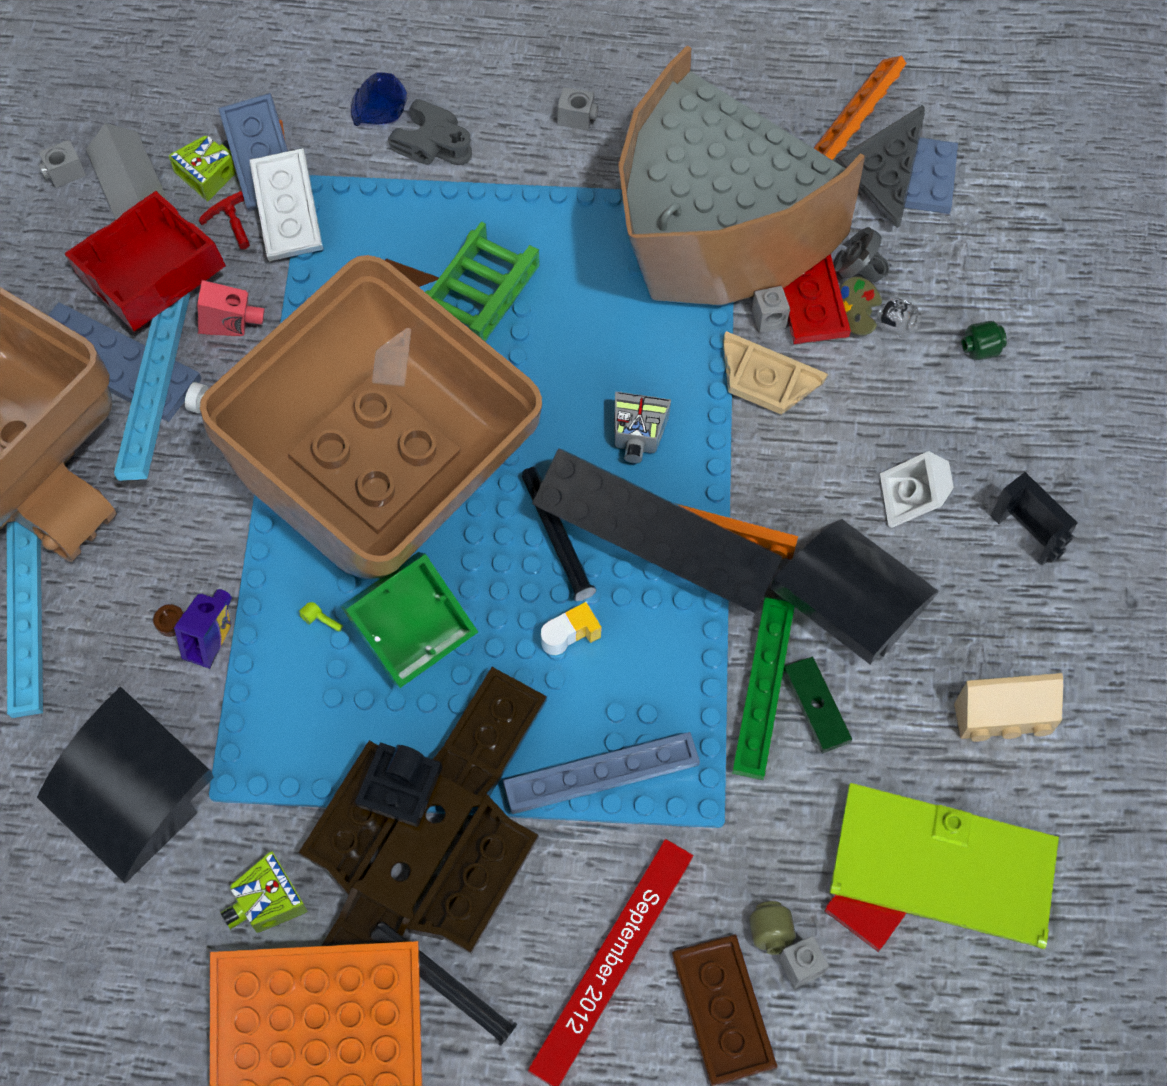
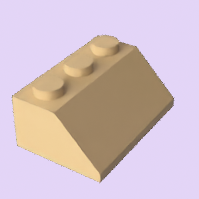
M1056 673L966 681L954 702L960 738H971L974 742L988 740L991 736L1014 739L1027 733H1034V736L1038 737L1052 734L1062 721L1063 674Z

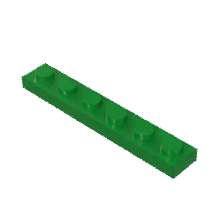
M767 597L764 599L732 774L759 780H764L795 608L787 601Z

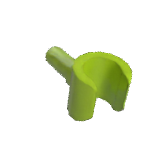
M314 602L307 603L299 611L300 617L309 625L318 619L338 632L343 628L342 624L326 616Z

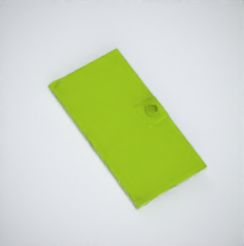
M850 783L829 893L1045 949L1048 940V924L1059 837L973 815L962 810L934 805Z

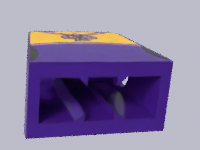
M216 589L212 597L202 593L198 594L175 625L176 638L183 660L208 669L211 668L231 627L228 605L232 600V596L228 592Z

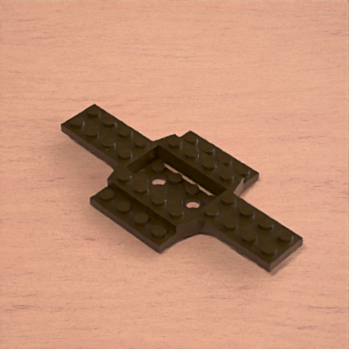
M491 667L444 746L433 758V760L441 762L443 768L418 827L356 806L355 800L379 746L370 740L368 741L298 852L301 857L329 872L332 878L348 895L339 918L321 946L375 944L377 942L372 939L371 934L379 923L385 922L405 939L409 933L440 940L445 939L472 955L539 839L537 833L511 820L490 796L547 702L546 695ZM435 805L441 806L445 810V818L439 823H431L426 818L427 810ZM478 806L479 808L414 915V905L473 807ZM398 863H405L411 869L410 876L405 881H396L391 876L392 868Z

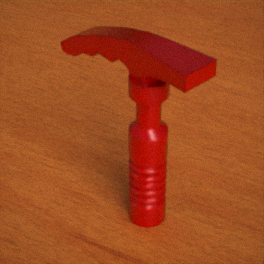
M242 191L219 201L199 218L200 225H204L214 215L220 214V211H225L226 215L230 218L229 223L239 248L247 249L250 246L242 223L235 214V205L245 201Z

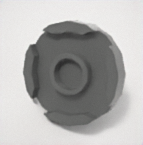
M866 227L856 233L849 240L852 244L846 252L843 250L839 252L834 263L835 271L843 278H850L859 272L871 282H877L887 276L889 265L886 259L877 252L881 244V235L870 227Z

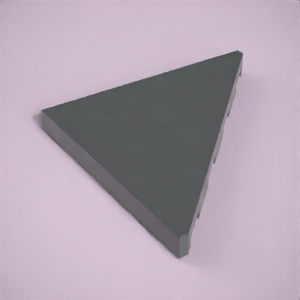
M923 105L836 158L839 165L847 168L860 153L865 156L859 188L896 228L901 226L925 116V107Z

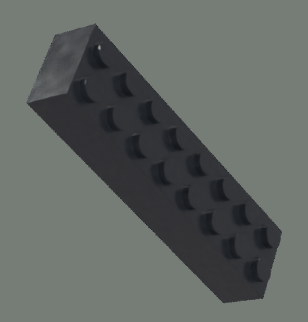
M558 448L532 502L533 505L753 613L756 612L783 557L758 543Z

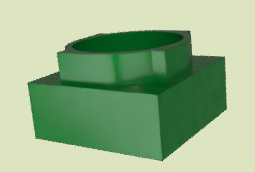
M417 552L407 559L396 571L380 578L340 606L392 682L399 688L406 685L478 633V630L428 556L421 552Z

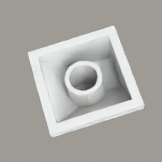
M928 451L880 473L888 526L893 528L944 504L954 488L949 461Z

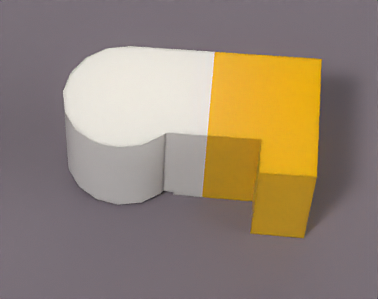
M587 602L548 621L541 629L542 648L550 655L562 654L568 645L584 637H587L590 643L601 638V625Z

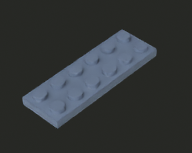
M58 302L48 316L85 337L94 345L109 372L108 386L111 393L131 403L145 345ZM177 361L174 362L161 419L167 422L172 419L184 403L190 385L193 382L199 383L202 379L199 372Z

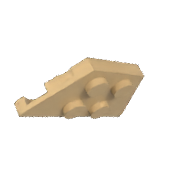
M726 331L723 337L728 392L782 415L821 386L828 376L825 372Z

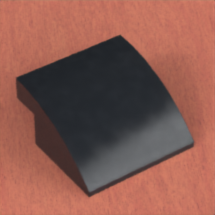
M843 519L823 530L800 550L773 578L771 586L773 591L870 665L879 654L882 657L885 656L939 592Z
M120 686L96 710L70 741L49 772L37 798L123 883H126L198 813L190 801L214 776L206 765Z

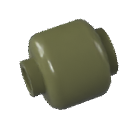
M777 901L763 902L756 906V910L749 917L753 943L757 948L766 950L770 955L781 954L782 950L791 945L796 938L791 911Z

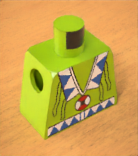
M203 136L169 155L174 173L207 202L236 172L228 140L218 145L209 136Z
M272 851L230 886L238 902L220 913L230 930L248 919L256 933L301 916L308 911Z

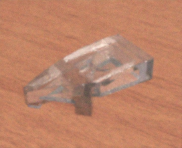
M406 328L376 350L373 384L405 387L411 328Z

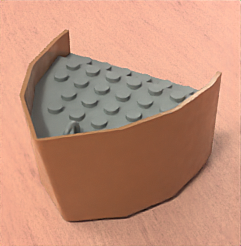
M687 45L666 66L633 111L618 164L627 232L648 292L653 300L725 305L754 297V291L778 286L785 288L829 256L850 233L865 156L860 153L847 168L842 167L691 72L692 48Z

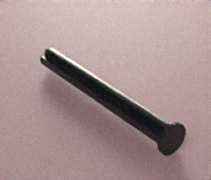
M536 467L526 468L522 471V479L532 501L543 481ZM535 506L574 591L573 599L575 601H582L593 596L596 588L594 585H590L561 519Z
M385 922L379 923L371 934L372 939L377 943L409 942ZM419 950L420 977L499 1040L498 1045L502 1046L517 1026V1023L511 1024Z

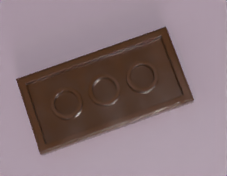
M734 934L672 951L671 955L710 1086H720L777 1069L778 1066L737 935Z

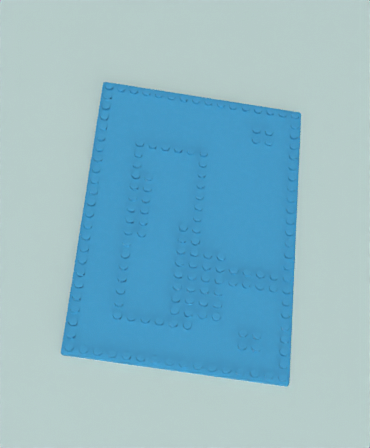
M309 175L324 250L290 257L280 324L343 266L357 256L371 255L383 260L387 258L440 277L465 244L468 233L471 230H475L482 221L486 223L487 240L516 254H523L529 245L539 249L538 269L485 342L534 382L542 396V409L539 425L536 430L410 556L412 557L417 552L425 553L478 630V633L401 688L392 682L340 607L379 579H363L342 571L254 495L212 769L214 778L211 780L209 789L210 799L213 802L327 808L369 740L377 745L381 742L396 747V745L408 746L422 753L424 757L433 759L444 746L491 667H494L547 696V702L490 796L508 817L703 828L723 827L725 823L729 600L561 519L590 585H594L596 588L593 596L582 601H575L573 599L574 591L537 509L532 504V498L522 479V471L526 468L536 467L543 480L558 448L673 503L730 518L732 394L728 392L723 337L726 331L733 334L734 302L725 305L656 301L650 297L628 236L622 189ZM482 249L473 259L503 275L505 273L509 274L513 268L512 264ZM467 269L458 279L487 295L494 294L499 285ZM436 281L419 288L424 292L430 291ZM450 290L443 300L473 316L479 315L484 308V305L453 290ZM615 392L671 399L669 419L658 449L655 453L643 452L640 463L626 461L624 459L626 449L615 447ZM314 602L326 616L342 624L343 628L338 632L318 619L309 625L300 617V609L307 603ZM587 602L601 625V638L590 643L587 637H584L568 645L562 654L550 655L546 653L541 645V629L543 625ZM691 732L700 760L699 766L511 814L503 780ZM435 805L430 807L427 813L445 814V810L441 806ZM473 807L469 815L474 816L479 807Z

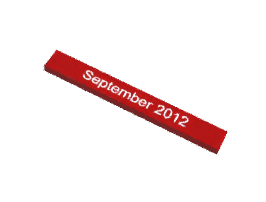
M667 839L664 840L533 1060L528 1073L549 1086H560L690 865L694 857L693 854Z

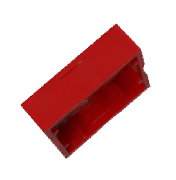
M154 191L125 211L114 222L96 231L64 253L77 276L133 331H136L198 287L202 280L206 281L226 267L215 242L193 223L182 218L177 209L157 191Z

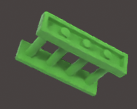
M481 221L475 230H471L468 233L465 244L431 290H427L425 293L460 322L469 326V329L482 340L486 341L538 269L539 249L529 245L523 254H516L487 240L486 223ZM482 249L512 264L513 268L509 274L505 273L503 275L473 259ZM467 269L499 285L494 294L487 295L458 279ZM453 290L484 305V308L479 315L473 316L443 300L449 291Z

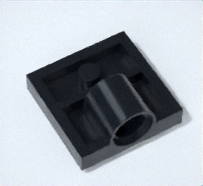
M380 742L355 804L357 807L418 827L443 765L439 761L424 757L422 753L408 746L396 745V747Z

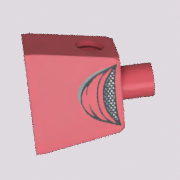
M202 280L197 304L199 334L243 336L246 323L263 325L265 308L248 306V292L246 290Z

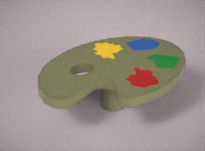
M862 277L849 278L842 284L840 291L850 330L853 334L860 336L870 334L877 326L876 321L870 317L872 313L871 307L882 304L881 295L872 282ZM857 315L861 316L859 322L855 321V317Z

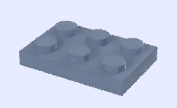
M926 138L919 139L904 208L950 214L958 143Z

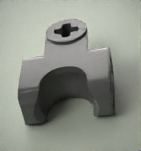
M421 99L414 100L409 110L412 120L422 127L414 131L396 128L388 137V143L394 152L422 164H431L434 158L438 157L454 165H464L472 158V148L469 145L471 139L468 130L458 126L457 118L450 111Z

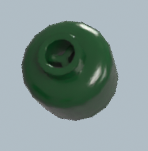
M984 321L969 325L965 336L961 338L963 351L969 353L974 360H983L999 356L1003 348L1006 347L1007 337L1001 325H998L995 321Z

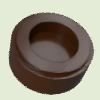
M168 604L160 607L155 612L153 622L161 635L166 637L176 636L174 627L184 614L182 609L176 605Z

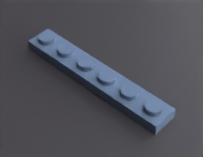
M691 732L510 778L503 780L511 814H516L699 766L700 760Z

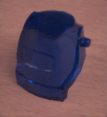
M377 72L367 78L361 87L356 90L352 98L350 111L354 125L359 126L361 123L379 125L398 120L404 111L408 99L404 85L391 73Z

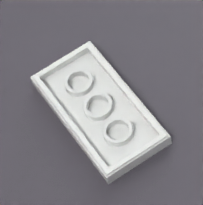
M304 149L251 159L250 166L268 260L273 261L324 250Z

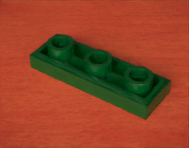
M812 656L784 666L783 671L821 753L823 754L850 744L852 737L814 657ZM817 703L822 708H815L812 704Z

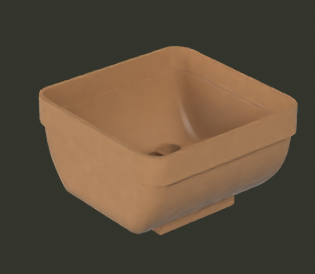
M371 255L357 256L343 266L205 392L200 402V412L207 436L221 450L227 462L244 485L338 568L363 579H380L396 571L536 430L539 425L542 409L540 391L529 377L390 263Z
M0 287V530L11 521L18 522L33 532L42 541L44 548L54 551L69 562H73L81 553L79 546L86 539L93 541L97 536L95 529L101 523L108 525L117 515L113 506L98 489H95L70 472L64 465L75 454L74 451L109 415L112 409V396L108 386L110 375L90 341Z

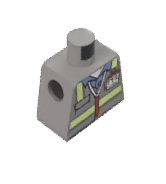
M615 392V447L626 449L624 456L626 461L640 463L643 452L655 453L657 451L669 419L671 399Z

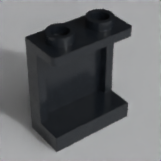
M1026 472L1003 488L990 515L998 524L1010 515L1018 520L1045 547L1038 559L1041 565H1044L1049 560L1055 562L1066 552L1065 546L1075 537L1072 532L1078 524Z

